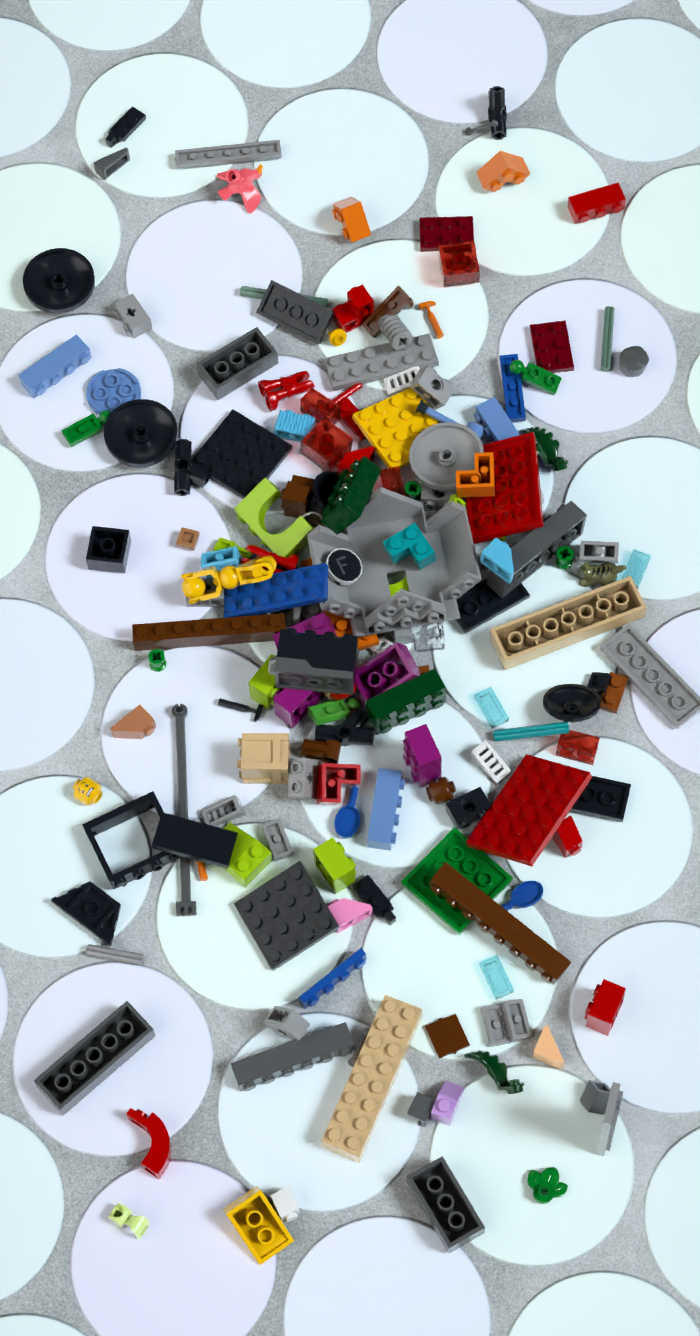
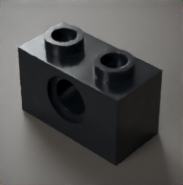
M480 786L447 802L445 810L456 829H464L469 827L472 822L478 819L481 820L487 810L491 808V804ZM467 807H471L474 809V811L466 812L464 809Z

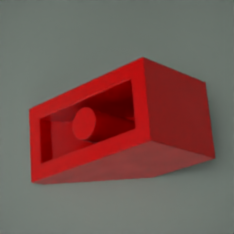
M370 446L346 452L344 457L340 458L336 464L337 472L341 473L345 468L349 469L356 459L359 461L364 456L372 462L375 458V447Z
M570 815L562 821L552 838L565 858L569 855L575 856L578 854L583 844L576 824Z

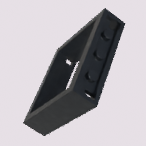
M154 791L82 824L113 890L121 886L125 887L127 883L133 880H140L146 874L152 871H159L163 866L175 863L177 859L182 858V856L162 851L113 875L94 837L155 808L160 818L161 813L164 811Z

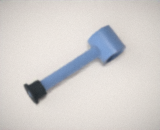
M423 399L415 411L423 415L427 414L442 423H457L430 408L428 404L423 402ZM468 422L467 427L472 429L481 439L484 428L475 422Z

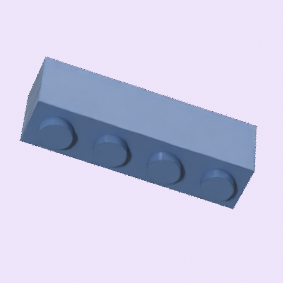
M76 334L18 375L20 384L33 399L38 395H42L52 385L58 384L62 378L72 374L79 366L88 363L92 358L90 348Z
M496 397L476 406L475 420L478 424L481 423L486 437L491 438L492 442L520 435Z
M378 768L367 848L391 851L392 844H396L397 833L394 832V827L399 824L400 814H397V808H401L402 796H399L400 790H404L405 778H402V771Z

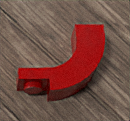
M130 1108L126 1113L128 1120L145 1130L152 1140L151 1148L141 1162V1166L144 1170L160 1179L167 1169L171 1158V1141L166 1126L155 1113L152 1112L146 1118L147 1114L142 1110L137 1109L135 1111Z

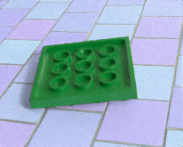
M454 827L401 881V885L460 935L474 920L465 918L460 909L457 907L453 908L446 902L445 897L441 894H435L430 889V880L445 862L448 863L493 900L513 881V877L483 851L468 847L466 843L468 838Z

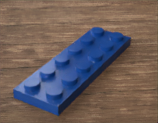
M326 563L283 571L274 573L271 578L264 581L239 585L234 589L225 588L224 618L253 616L327 601L329 566Z

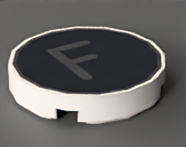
M344 548L336 549L326 559L325 563L329 566L328 576L331 580L337 581L341 585L353 584L362 574L361 560L351 550Z

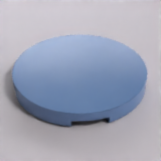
M122 368L98 372L91 378L86 388L87 402L90 408L98 415L104 410L112 412L125 402L141 399V388L138 379L131 372Z

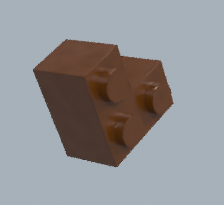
M293 475L292 480L287 482L286 489H282L280 497L282 499L281 508H284V516L299 518L309 512L313 498L312 483L314 479Z

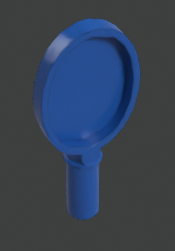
M351 786L347 805L343 806L335 817L334 828L336 834L343 839L352 837L357 832L360 824V815L355 808L359 791L357 786Z
M537 881L523 882L514 888L511 893V900L501 906L507 911L514 907H531L542 898L543 886Z

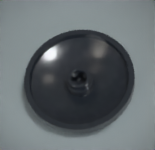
M54 248L41 252L28 263L23 274V288L28 300L38 309L49 313H66L79 308L90 298L95 287L94 270L89 260L81 253L67 248Z
M136 399L121 404L112 411L104 426V440L109 453L120 463L131 467H148L163 461L171 454L178 439V428L174 415L161 403L149 399Z

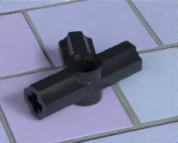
M493 86L488 91V120L490 123L493 120L498 121V126H491V138L502 140L507 135L504 87Z
M187 439L176 441L174 494L179 496L190 494L191 482L203 488L208 483L211 475L210 472L191 462L192 441ZM180 466H186L187 468H186V469H180L179 467H180Z
M354 707L343 723L339 725L321 724L316 726L315 740L322 742L335 740L340 742L342 746H349L350 744L373 746L374 728L362 727L368 719V715L363 710ZM345 732L349 734L347 737L340 736L341 733Z

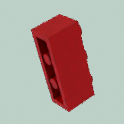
M619 182L570 196L568 197L567 207L574 224L584 223L590 219L601 218L607 214L618 213L624 210L626 198Z

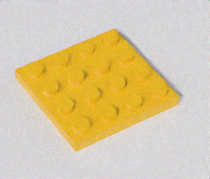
M411 388L358 411L352 416L354 422L370 444L375 447V451L391 473L410 465V448L418 434L434 424L441 423L427 414L423 415L420 412H415L423 398Z

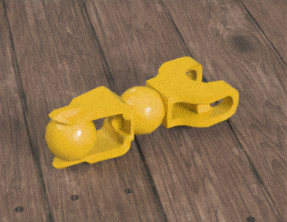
M264 556L239 564L237 567L225 566L220 571L216 567L210 566L195 572L183 573L180 576L184 579L181 585L182 592L189 598V604L220 596L224 588L234 589L239 585L256 583L271 578L277 563L272 556ZM212 575L214 578L213 583L217 588L216 590L204 593L205 583L200 577Z

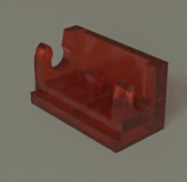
M399 466L381 469L382 487L406 496Z
M569 730V733L560 734L555 756L593 765L600 738Z

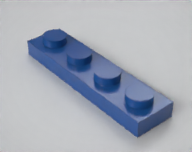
M518 354L499 356L506 414L511 422L526 421L521 375L512 373L509 367L513 360H518Z
M360 948L299 997L302 1007L306 1009L308 1006H314L319 1001V997L324 993L327 995L333 991L334 985L339 981L344 982L349 978L353 970L362 968L367 960L365 951Z

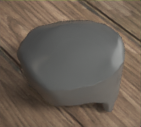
M641 346L625 348L620 354V369L628 377L640 376L649 362L647 352Z

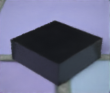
M592 672L587 687L597 693H606L611 675L609 673Z

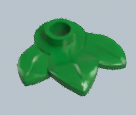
M548 1167L542 1173L532 1169L528 1174V1185L533 1190L535 1200L540 1204H547L553 1198L562 1197L567 1191L568 1185L559 1182V1172L555 1167Z

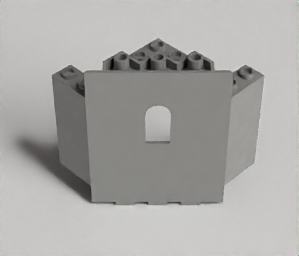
M379 487L370 495L361 517L338 535L331 529L318 525L307 534L312 565L325 563L332 551L341 548L351 550L361 560L362 574L358 580L351 585H341L339 582L331 580L328 576V600L319 602L321 610L350 619L354 636L362 637L460 619L457 599L482 580L466 508L464 505L454 501L447 503L438 512L436 510L425 512L422 502ZM416 523L435 551L436 561L420 570L412 557L408 556L394 565L384 551L383 541L411 524ZM405 571L409 591L400 589L391 597L387 574Z

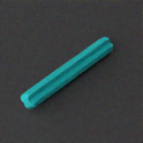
M568 722L499 729L493 731V737L495 741L565 734L569 733L570 727Z

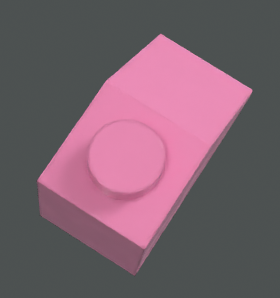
M346 898L335 899L328 904L330 911L341 927L336 930L338 933L373 915L370 904Z

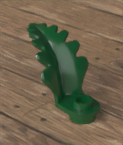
M539 427L523 429L524 433L534 432L537 454L543 460L544 466L552 467L553 471L567 468L568 460L564 459V457H558L559 441L552 440V432L545 434L546 429H540Z
M481 1050L464 1054L465 1058L477 1060L487 1068L489 1076L494 1080L499 1091L507 1090L508 1094L524 1091V1082H520L519 1079L508 1081L507 1067L505 1063L498 1062L497 1055L490 1056L488 1051L483 1053Z

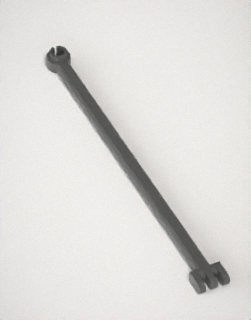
M181 703L180 708L183 709L182 712L176 711L179 708L178 704L172 708V714L176 723L178 817L188 819L185 718L188 715V710ZM182 857L180 858L181 902H176L177 917L181 916V909H184V915L189 916V908H192V915L195 916L197 915L196 901H191L190 859Z

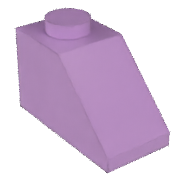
M445 1081L432 1108L431 1119L450 1126L465 1088Z

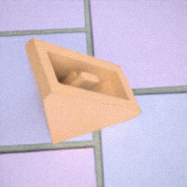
M548 1025L543 1027L534 1049L533 1058L560 1069L563 1068L564 1060Z

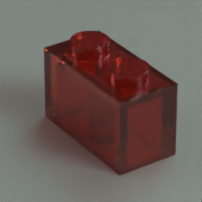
M311 387L300 399V412L315 417L316 422L327 430H330L340 420L341 406Z

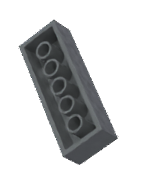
M572 501L566 505L562 504L556 513L550 514L544 519V527L531 530L527 536L520 537L513 547L510 546L514 569L512 582L510 584L489 569L486 584L501 598H504L519 586L520 583L524 582L554 558L560 547L569 546L583 534L587 514Z
M126 1001L34 1080L36 1087L58 1112L64 1116L156 1036L154 1029Z

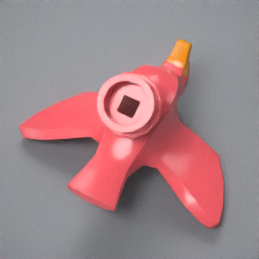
M259 164L255 170L248 168L241 170L230 169L217 173V178L229 183L227 187L217 191L219 196L226 201L232 194H241L245 208L251 214L256 210L262 198L252 181L262 176L263 166Z

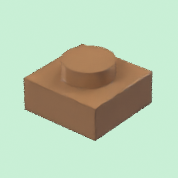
M181 527L176 546L195 551L200 532Z

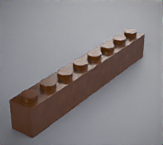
M285 613L132 624L133 645L135 651L274 641L272 635L280 632V629H286Z
M445 862L431 878L429 885L435 894H441L446 898V902L450 906L460 909L465 918L474 920L480 930L485 933L489 932L494 936L495 942L499 945L504 944L509 948V952L514 957H520L525 961V965L529 969L538 971L541 974V978L547 983L555 984L570 966V960L448 863Z

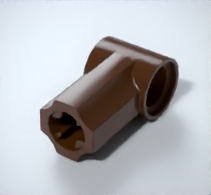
M304 739L301 756L321 759L324 763L338 764L342 744L335 740L322 742Z

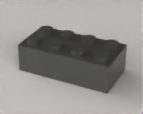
M255 327L196 363L197 373L216 399L220 400L277 365L278 353L258 327Z
M443 1156L407 1176L408 1186L448 1254L485 1233V1226Z

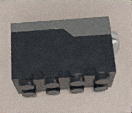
M294 628L280 629L277 655L269 660L268 673L275 675V683L278 688L353 695L359 654L358 636L344 634L343 637H338L333 632H325L323 635H318L313 630H305L304 633H298Z

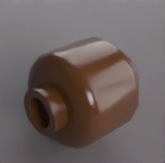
M443 776L431 780L428 787H426L430 802L433 801L439 805L453 799L456 787L453 781H449L447 777Z

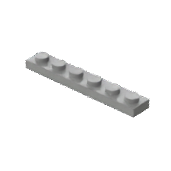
M280 140L175 150L177 169L282 158Z

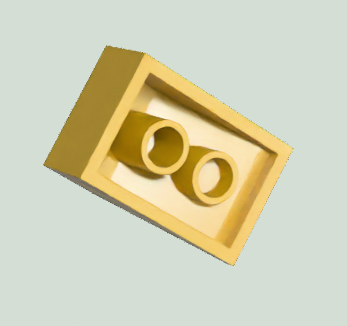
M257 1185L222 1209L260 1265L294 1242V1239Z

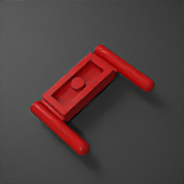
M358 383L328 402V406L333 409L336 415L359 440L363 441L366 437L352 419L353 414L360 410L348 399L349 396L362 388V383Z

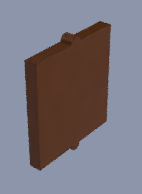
M456 1014L444 1019L439 1018L438 1021L425 1026L439 1059L452 1053L456 1054L457 1051L470 1046Z

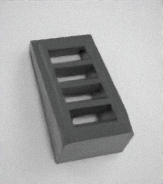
M125 147L93 163L95 172L103 180H106L130 161L129 150Z

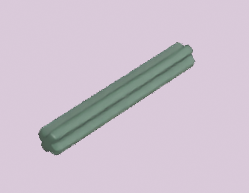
M606 306L604 313L601 371L606 372L610 371L615 311L613 306Z

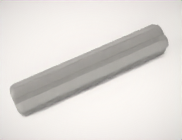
M88 944L85 951L87 956L142 966L144 962L143 954Z

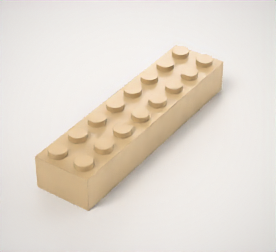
M629 576L491 628L490 640L504 670H508L645 617L647 607L632 577Z
M388 995L384 996L321 1140L322 1148L358 1163L361 1162L423 1017V1009Z

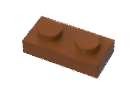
M610 672L611 679L606 693H603L601 696L600 709L617 714L628 677Z

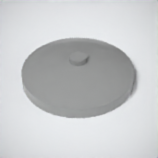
M443 422L434 424L418 434L411 445L409 461L413 474L422 484L435 490L449 491L456 489V471L475 470L474 453H484L480 438L472 429L459 423Z

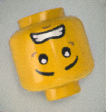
M84 777L82 780L78 779L73 785L75 799L87 806L97 804L103 795L101 785L90 777Z

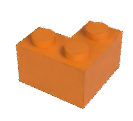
M499 151L476 172L483 189L492 192L500 190L506 182L519 185L530 175L523 157L504 151Z
M350 196L332 203V215L335 220L337 219L342 223L343 229L341 230L345 239L355 242L371 235L361 201Z
M493 452L474 453L475 470L456 471L457 498L495 496Z

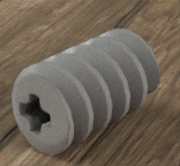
M385 315L379 320L378 327L395 350H402L409 346L413 339L412 334L398 316Z

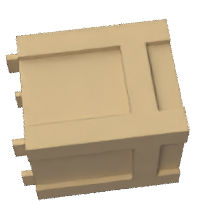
M242 733V738H238V746H241L239 756L241 760H237V768H241L239 779H243V784H288L289 733Z

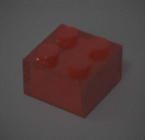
M474 241L438 245V258L444 287L479 283L480 270Z
M324 417L301 440L300 453L325 472L331 471L336 466L338 460L343 458L346 452L352 450L353 438Z

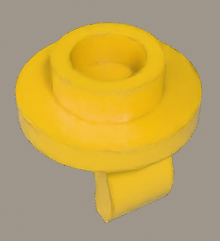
M338 327L332 332L328 331L329 341L332 345L341 346L345 343L347 334L343 329Z

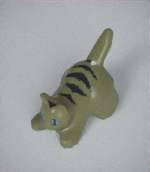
M585 562L579 570V575L582 577L579 580V585L588 587L593 584L605 586L613 583L617 579V573L623 572L626 566H616L614 563L609 562L591 566Z

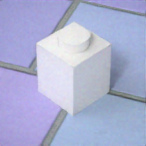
M289 1186L270 1195L274 1208L282 1222L285 1220L290 1222L298 1217L300 1208Z

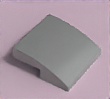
M523 999L503 1001L502 1004L482 1006L480 1009L490 1047L519 1042L532 1037Z

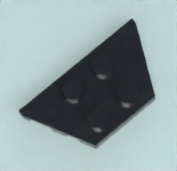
M89 881L82 884L79 888H73L67 891L68 893L51 899L55 906L109 947L112 945L121 904Z

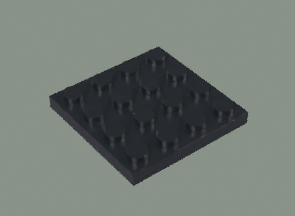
M232 409L192 458L191 462L210 472V479L244 499L265 477L267 479L271 477L291 452L293 446Z
M298 861L234 903L273 971L341 928L301 861Z

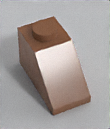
M139 704L110 729L114 738L143 739L155 731L156 723L153 717Z

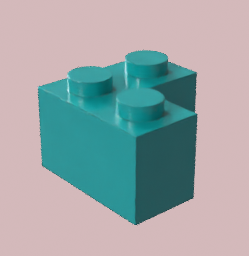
M416 523L411 524L383 541L384 551L394 565L408 556L412 557L420 570L436 561L435 551Z

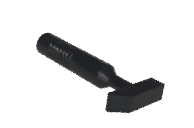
M221 698L218 701V706L245 713H256L254 722L260 719L264 707L258 704L256 710L249 708L248 705Z

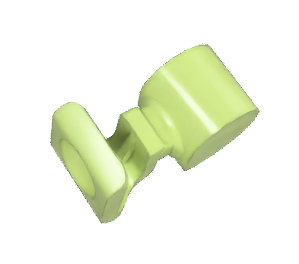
M120 1203L116 1204L108 1216L118 1226L123 1228L124 1225L130 1227L139 1240L150 1225L144 1216L132 1215V1211Z

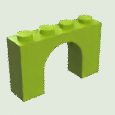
M265 477L234 508L238 513L236 517L243 524L247 523L250 526L248 530L254 536L258 535L262 539L260 543L268 549L270 548L273 553L283 557H289L291 554L297 555L308 543L307 534L315 527L306 518L300 516L284 532L270 534L265 527V515L268 509L281 497V491L271 480Z

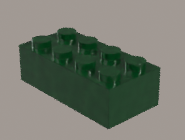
M364 456L359 461L356 459L349 469L345 468L338 476L340 478L333 487L334 492L328 498L329 503L322 511L324 514L321 522L338 535L359 519L381 469Z
M432 669L366 700V715H368V720L377 735L387 733L397 725H404L414 717H421L433 708L438 709L446 703V687L436 669Z

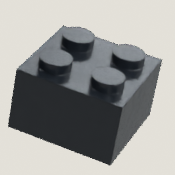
M92 526L86 555L88 569L125 573L131 545L130 531Z

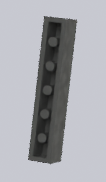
M344 1022L305 1036L300 1040H294L231 1063V1067L239 1090L250 1091L256 1088L258 1084L272 1083L275 1081V1078L280 1076L289 1077L294 1074V1071L300 1069L308 1070L314 1064L330 1062L333 1057L338 1055L341 1057L347 1056L352 1053V1050H355L354 1042L347 1024Z

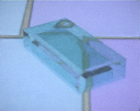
M633 549L621 579L631 576L638 589L650 562L651 555Z
M492 687L474 694V698L491 729L509 721V717Z
M498 955L479 962V966L495 1000L514 993L512 984Z

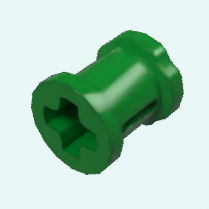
M417 481L407 482L405 485V496L420 501V483Z
M568 546L560 547L557 550L556 564L560 569L566 570L572 566L573 550Z
M153 649L148 654L150 668L155 672L163 671L167 664L165 654L160 649Z

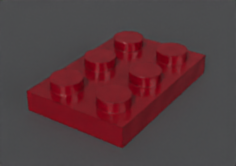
M473 216L419 218L420 252L474 250Z
M566 320L530 324L529 329L536 365L551 373L574 371Z

